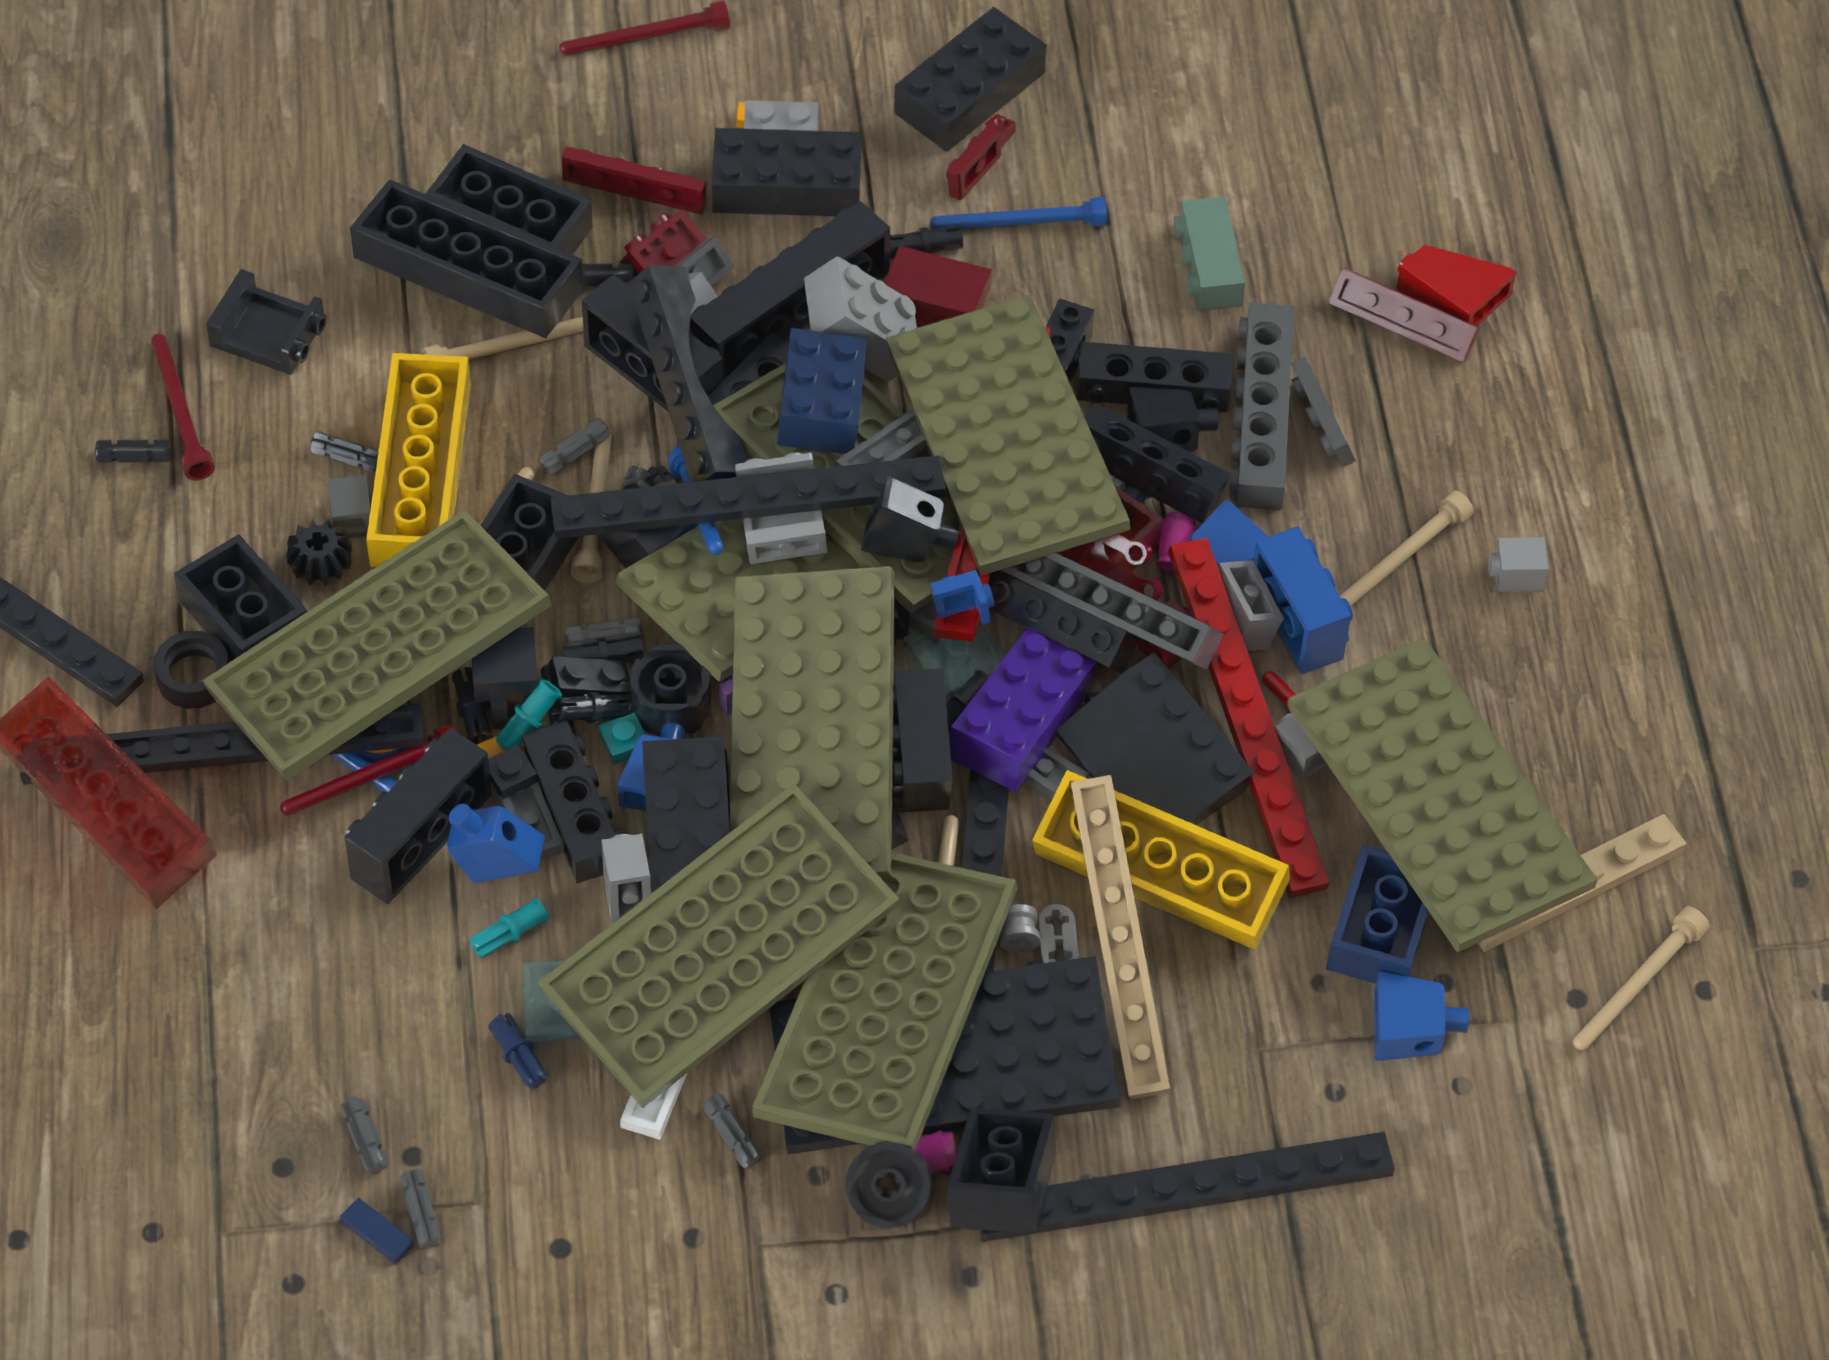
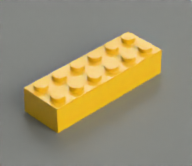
M392 353L366 539L370 567L379 566L455 515L471 388L468 357Z
M1066 770L1032 842L1037 856L1088 877L1071 782L1086 780L1087 778ZM1114 790L1134 898L1253 950H1257L1290 880L1289 865Z

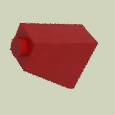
M1423 245L1413 255L1411 253L1407 254L1399 263L1396 289L1479 325L1512 295L1517 271L1511 267Z

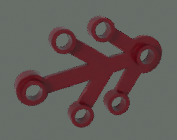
M1118 533L1071 548L1067 559L1081 565L1088 550H1090L1093 561L1091 570L1145 595V586L1150 584L1154 591L1151 598L1157 601L1161 597L1162 586L1157 580L1143 579L1109 559L1106 545L1125 554L1130 564L1142 565L1147 563L1152 556L1151 547L1146 542H1133ZM1136 546H1139L1143 551V556L1140 560L1134 557Z

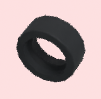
M184 631L171 636L160 645L154 657L156 682L162 696L173 705L191 709L203 708L216 702L207 691L203 681L196 684H184L175 681L170 676L171 666L178 660L188 656L201 655L212 659L216 664L215 672L230 663L229 654L223 642L214 635L202 631Z

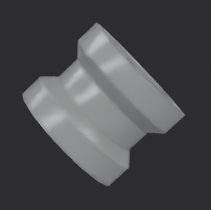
M1026 904L1011 905L1002 927L1003 931L999 936L1002 949L1012 953H1023L1031 951L1040 945V933L1035 929L1039 921L1036 908Z

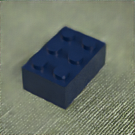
M791 328L785 364L777 445L846 454L855 448L859 427L867 338Z
M1362 845L1331 942L1326 970L1376 984L1378 972H1388L1410 977L1429 911L1387 851Z

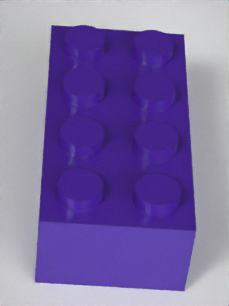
M1027 627L951 726L949 737L951 760L1016 792L1042 758L1047 746L1050 747L1057 738L1055 734L1056 729L1075 714L1085 700V694L1091 692L1097 661Z

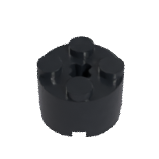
M679 644L655 646L649 649L648 654L640 661L638 658L633 664L630 674L631 703L633 704V713L635 712L643 731L660 735L662 727L671 723L681 725L685 729V734L699 731L708 716L711 705L709 670L694 659Z
M882 1142L866 1148L852 1161L847 1172L845 1187L852 1207L862 1220L880 1228H895L917 1220L926 1212L935 1194L936 1179L931 1162L919 1149L916 1148L914 1150L895 1142ZM893 1173L896 1175L895 1181L900 1183L901 1187L900 1190L893 1191L891 1196L887 1195V1187L881 1185V1180L889 1178Z

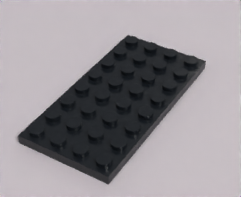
M1096 956L986 971L984 973L921 1135L932 1134L940 1130L948 1132L965 1129L971 1107L1054 1114V1116L1120 1107V1097ZM797 999L778 1001L770 1007L775 1051ZM784 1125L788 1154L862 1144Z

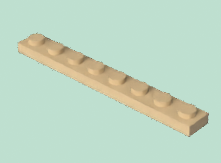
M1111 775L1071 782L1129 1098L1132 1100L1171 1092L1112 778Z

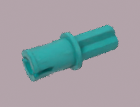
M541 679L539 685L522 705L517 704L515 707V715L496 737L498 745L504 750L517 744L520 746L522 744V734L531 732L535 727H541V719L556 700L562 696L561 692L547 680Z
M537 898L532 899L531 902L509 915L503 913L499 916V921L470 938L469 942L472 950L480 958H484L511 941L516 944L520 941L521 935L541 923L547 922L549 919L548 913L544 905Z

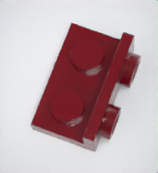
M681 209L672 217L664 213L649 226L653 231L646 238L638 234L624 246L627 254L619 263H631L639 273L649 265L675 266L706 238Z

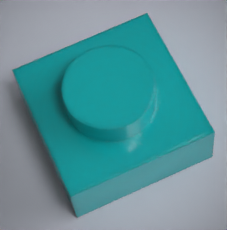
M635 712L598 725V735L613 765L628 760L639 737L645 735Z

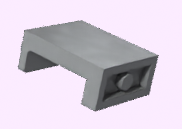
M789 453L783 457L766 460L755 458L735 465L737 477L814 469L812 453ZM821 510L743 519L750 564L827 553Z

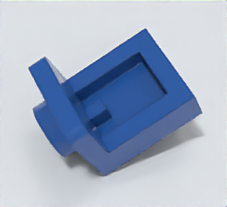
M976 570L957 576H947L940 581L930 583L933 605L938 619L976 608L982 624L990 623L989 608L995 606L993 595L988 583L981 584Z

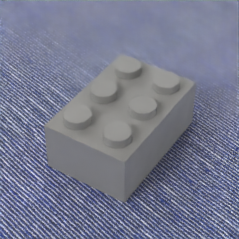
M838 256L806 276L804 282L811 331L867 338L864 368L887 382L899 376L888 351L886 337L917 328L916 308L913 301L909 297L901 295L886 286L884 282L876 280L861 271L856 265H851Z

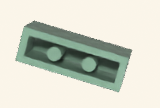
M1225 196L1181 201L1180 216L1174 217V231L1176 238H1182L1183 245L1180 248L1182 266L1189 267L1190 274L1187 275L1189 296H1195L1198 310L1242 306L1245 279Z

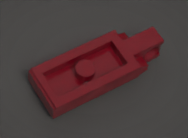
M997 113L985 123L986 127L984 130L970 140L967 149L958 159L951 161L946 171L949 196L959 201L960 199L963 200L1001 157L1002 146L1016 132L1014 120H1010Z

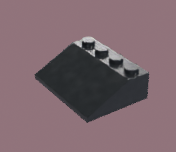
M1155 652L1121 674L1055 731L1056 736L1083 769L1089 773L1091 778L1111 775L1115 791L1194 825L1199 824L1245 792L1255 773Z

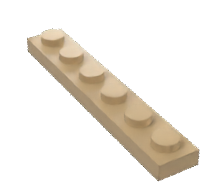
M1662 814L1581 855L1598 879L1594 889L1477 944L1483 952H1486L1683 853L1687 843L1666 815Z

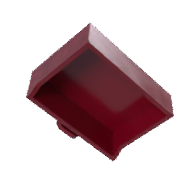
M899 246L884 283L913 301L916 308L917 328L982 309L990 290L992 269Z

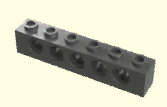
M1249 302L1248 316L1240 317L1238 339L1245 340V347H1238L1237 369L1244 371L1243 377L1237 376L1235 399L1242 400L1241 407H1235L1233 429L1240 430V438L1233 437L1231 460H1238V468H1231L1229 491H1236L1235 507L1270 510L1282 509L1286 474L1294 306Z
M1057 553L1000 570L1206 670L1224 635L1205 623Z

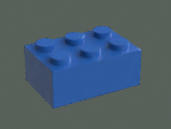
M1299 526L1256 541L1253 561L1284 618L1277 630V634L1302 675L1343 660L1346 642L1349 641L1348 631L1350 621L1353 619V613L1349 602L1345 598L1341 599L1336 591L1331 572L1327 568L1323 569L1317 559L1318 556L1314 543L1311 539H1306Z

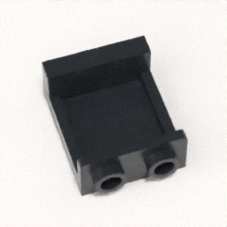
M240 269L206 325L210 347L292 375L298 363H303L306 360L314 337L321 335L327 316L324 314L321 298L314 296L310 304L305 305L256 287L254 273Z

